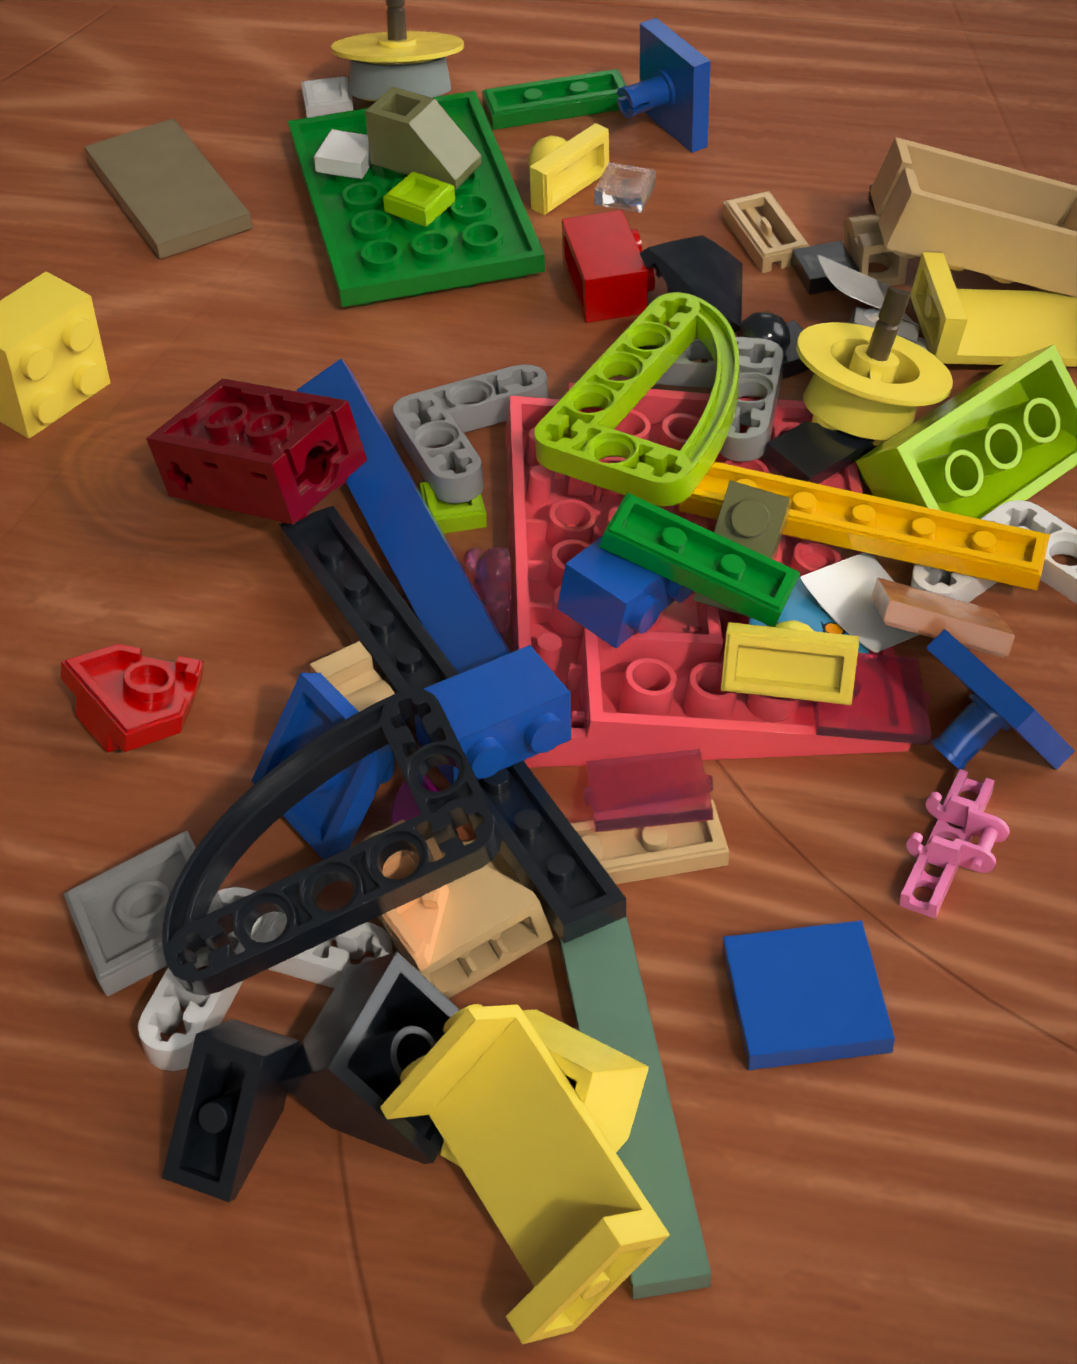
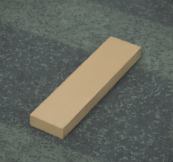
M713 799L571 823L615 884L729 865V849ZM475 840L465 841L463 844H470ZM500 852L486 865L523 885Z

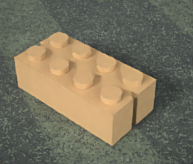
M894 138L870 190L876 216L880 217L878 223L886 249H890L900 257L909 259L916 256L921 257L922 252H942L951 270L963 271L968 269L987 274L992 279L1001 283L1010 284L1014 281L1036 287L1040 291H1053L1077 298V186L902 138Z

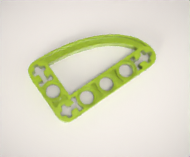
M667 293L656 298L537 424L534 434L536 459L540 465L549 470L622 495L630 493L657 506H673L686 500L707 474L722 449L737 408L739 396V349L734 331L727 319L713 305L687 293ZM698 338L709 350L714 360L716 377L706 408L681 450L669 448L615 430L620 422L692 342ZM645 346L660 347L651 350L637 349ZM620 376L631 377V379L622 381L609 380L610 378ZM596 407L604 409L593 413L579 412V410ZM614 456L626 459L619 463L599 461L600 459Z

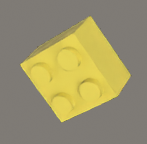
M47 271L0 300V422L30 439L111 383L91 296Z

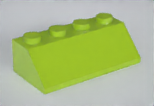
M1051 345L1006 362L855 462L873 496L981 519L1004 503L1028 500L1077 465V389L1055 345Z

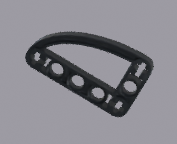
M410 688L399 691L354 714L316 737L277 765L244 793L215 823L182 869L170 895L164 916L162 930L164 957L168 968L184 989L193 994L205 996L220 992L375 919L386 912L483 868L495 858L500 850L502 841L499 826L438 699L424 689ZM414 715H418L422 720L431 741L430 744H426L421 748H418L405 721ZM387 744L390 745L421 812L420 815L207 914L213 898L231 869L249 847L275 821L304 797L344 769ZM446 764L452 765L459 770L456 781L446 790L435 792L422 787L423 777L435 766ZM469 823L475 831L477 839L470 844L464 845L459 838L457 828ZM433 837L443 858L435 861L426 843V840ZM409 850L419 854L418 867L408 877L396 880L389 879L383 875L384 863L395 852ZM336 881H347L353 885L352 897L342 908L326 911L318 907V896L328 884ZM282 912L287 916L286 927L276 939L269 942H256L252 939L253 925L264 914ZM233 931L245 951L237 955L231 948L234 945L227 936ZM207 946L211 951L208 954L210 965L205 969L197 970L194 966L197 962L196 951Z

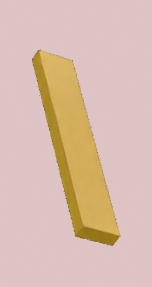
M715 461L692 494L682 503H679V511L718 520L729 481L732 480L791 499L792 505L783 531L784 535L1036 591L1039 586L1050 534Z

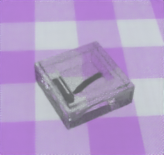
M608 163L594 189V205L642 213L656 185V170Z

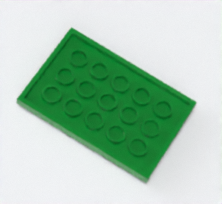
M476 91L432 97L437 100L481 154L482 164L457 189H454L455 202L427 227L385 212L383 196L406 178L407 174H399L391 169L371 164L362 179L319 173L315 170L314 156L331 130L368 135L365 114L368 108L288 121L290 140L341 307L369 305L375 301L404 296H420L432 291L455 287L466 288L478 283L506 278L518 279L529 274L545 272V254Z

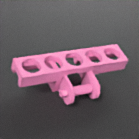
M959 769L943 805L940 804L942 799L940 793H930L925 803L926 809L938 820L926 846L921 844L923 836L918 832L911 833L906 843L907 850L917 858V861L901 892L900 907L935 919L959 866L980 873L993 871L996 865V858L990 851L994 842L1005 841L1010 833L1007 823L1002 819L984 813L992 795L995 780L986 778L984 783L967 778L968 771ZM963 791H971L978 794V797L974 802L960 797L959 794ZM947 822L952 823V824H955V825L960 826V827H963V828H961V829H959V828H954V827L950 826ZM973 836L980 838L977 845L970 843ZM930 863L945 869L941 877H933L924 871L926 865ZM924 886L934 890L929 902L919 901L913 896L917 887Z

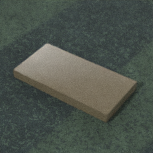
M174 118L84 146L88 163L159 259H164L253 228L250 212Z

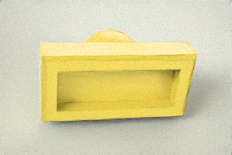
M594 123L569 141L553 135L538 139L530 149L528 158L532 210L546 215L609 172L608 128Z
M796 620L779 622L775 627L728 622L721 691L851 705L859 636L815 632L809 625Z

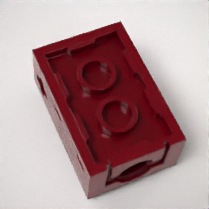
M224 378L146 438L170 497L293 525L307 517L315 505L331 491L342 486L348 477L367 461L348 400Z

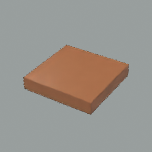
M877 577L871 599L885 625L934 639L945 629L966 648L1002 658L1004 656L1009 657L1016 635L996 610Z

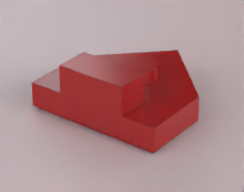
M114 644L61 661V680L76 696L75 716L107 753L120 748L127 752L181 733L203 678L204 661L178 656L176 663L144 657L142 656V648Z

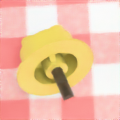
M888 287L878 316L879 320H877L874 328L852 323L831 322L812 325L799 334L796 342V351L801 361L814 372L803 394L804 404L813 414L811 422L819 423L827 429L840 430L854 436L873 439V444L879 446L914 423L917 406L936 404L948 397L953 386V379L947 367L926 349L897 335L898 325L901 324L911 292Z

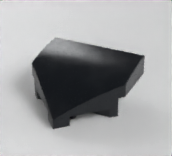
M703 235L651 246L639 253L646 267L654 268L655 275L658 278L663 277L668 286L667 293H687L705 300L722 313L731 325L734 333L739 330L742 323L743 264L731 253Z

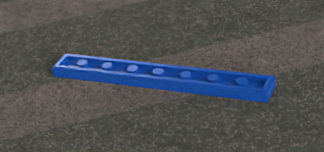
M342 358L298 388L297 392L348 400L367 461L348 477L346 483L421 624L459 674L511 653L351 369Z

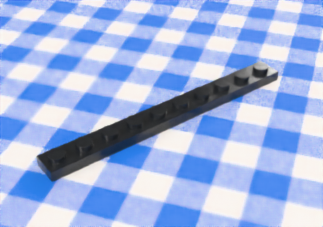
M334 506L310 513L294 525L288 523L279 524L281 541L352 643L360 641L372 656L373 669L391 687L394 693L410 688L424 689L459 674ZM414 715L408 718L407 721L416 732ZM524 760L502 769L490 777L477 780L500 829L502 841L499 852L523 886L534 892L541 903L546 919L564 944L626 917V897Z

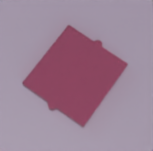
M858 653L852 704L845 705L812 701L816 735L928 745L931 731L927 707L931 696L923 690L918 658Z
M700 749L586 761L589 787L584 789L585 804L592 805L595 833L713 820V808L709 792L713 791V777L705 774Z

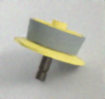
M386 0V6L388 7L386 10L387 32L362 34L340 39L331 45V52L337 57L351 60L348 93L354 97L376 102L393 86L432 98L441 96L451 90L446 56L463 50L464 41L457 36L444 33L406 31V12L403 7L405 0Z

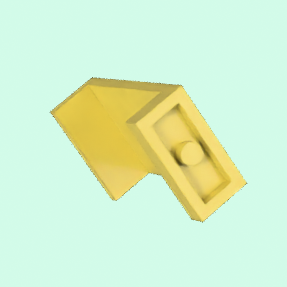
M922 252L910 297L928 350L943 364L1003 365L1017 357L1055 345L1064 365L1077 367L1076 297L1053 291L957 289L944 253Z
M473 1004L459 1010L448 1019L443 1027L445 1034L425 1056L415 1060L404 1069L400 1076L402 1083L380 1108L387 1120L422 1115L430 1116L529 1277L534 1288L506 1316L523 1345L573 1332L670 1234L520 1006L517 1004L483 1007L481 1004Z

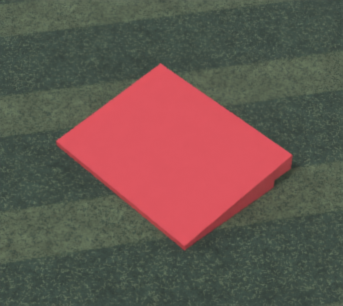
M569 382L567 392L575 385V383ZM650 389L615 430L680 451L698 424L711 394ZM510 395L505 425L512 652L531 645L571 692V740L556 746L548 752L540 753L524 760L529 768L909 751L912 737L893 646L878 653L868 649L869 654L858 652L852 704L845 705L721 691L728 622L749 624V619L743 615L693 601L695 591L683 602L679 603L675 600L660 613L656 622L647 632L643 634L636 632L618 648H614L558 610L557 606L566 563L603 535L625 495L541 466L536 459L534 429L560 399ZM758 397L739 398V400L744 401H758L763 399ZM778 399L770 441L805 421H812L813 414L808 410L804 401ZM596 407L579 410V412L593 413L604 409ZM740 425V433H747L750 426ZM719 452L715 459V462L784 476L764 460L763 456L752 461L738 462L727 459ZM614 456L600 459L599 461L604 463H619L626 459ZM856 462L819 483L863 494ZM679 504L658 506L712 532L715 530L717 519L679 511ZM782 534L775 561L801 572L800 576H803L863 552Z

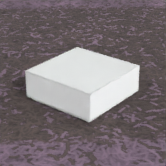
M348 77L301 82L307 118L353 110L352 96L348 93Z
M331 130L314 156L316 172L362 179L371 166L368 135Z

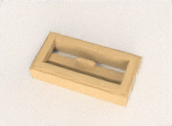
M770 191L723 202L722 217L761 273L772 271V262H777L781 269L791 267L792 250L809 247V244ZM760 206V210L763 212L765 217H761L758 211L755 209V207ZM772 226L776 230L778 235L781 237V239L784 241V245H781L776 236L773 234Z

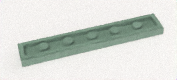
M627 915L620 920L565 944L557 934L577 1030L649 1066L629 1138L616 1154L670 1236L628 1276L632 1298L635 1300L711 1287L710 1265Z

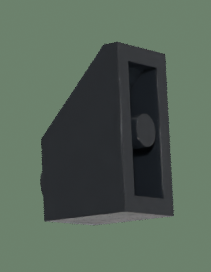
M236 1019L196 1033L162 1179L226 1202L236 1199L284 1110L288 1090L278 1081L297 1052L299 1040Z

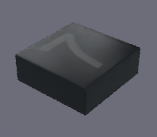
M841 240L792 250L791 265L809 295L838 290L824 273L817 255L860 272Z

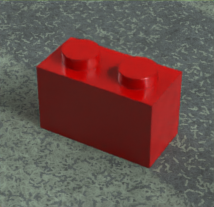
M623 210L562 219L563 264L585 322L591 323L640 315L647 308L648 292L655 290L654 269L647 268L639 254L642 252L639 231L637 229H630Z

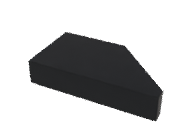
M805 421L767 443L762 458L785 477L819 484L873 450L875 445L873 444V439L854 436L840 430L827 429L819 423Z

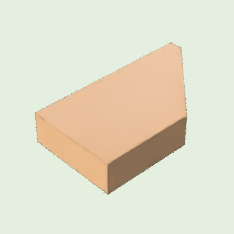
M409 850L395 852L384 863L383 875L389 879L396 880L408 877L418 867L419 854ZM447 885L380 916L420 972L430 966L449 894Z

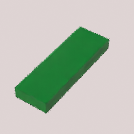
M619 69L489 88L482 90L483 107L493 130L618 111L620 109L617 98L626 95H617V90L620 87L626 86V83Z
M626 493L605 529L599 545L600 548L771 627L776 626L801 573L630 493Z

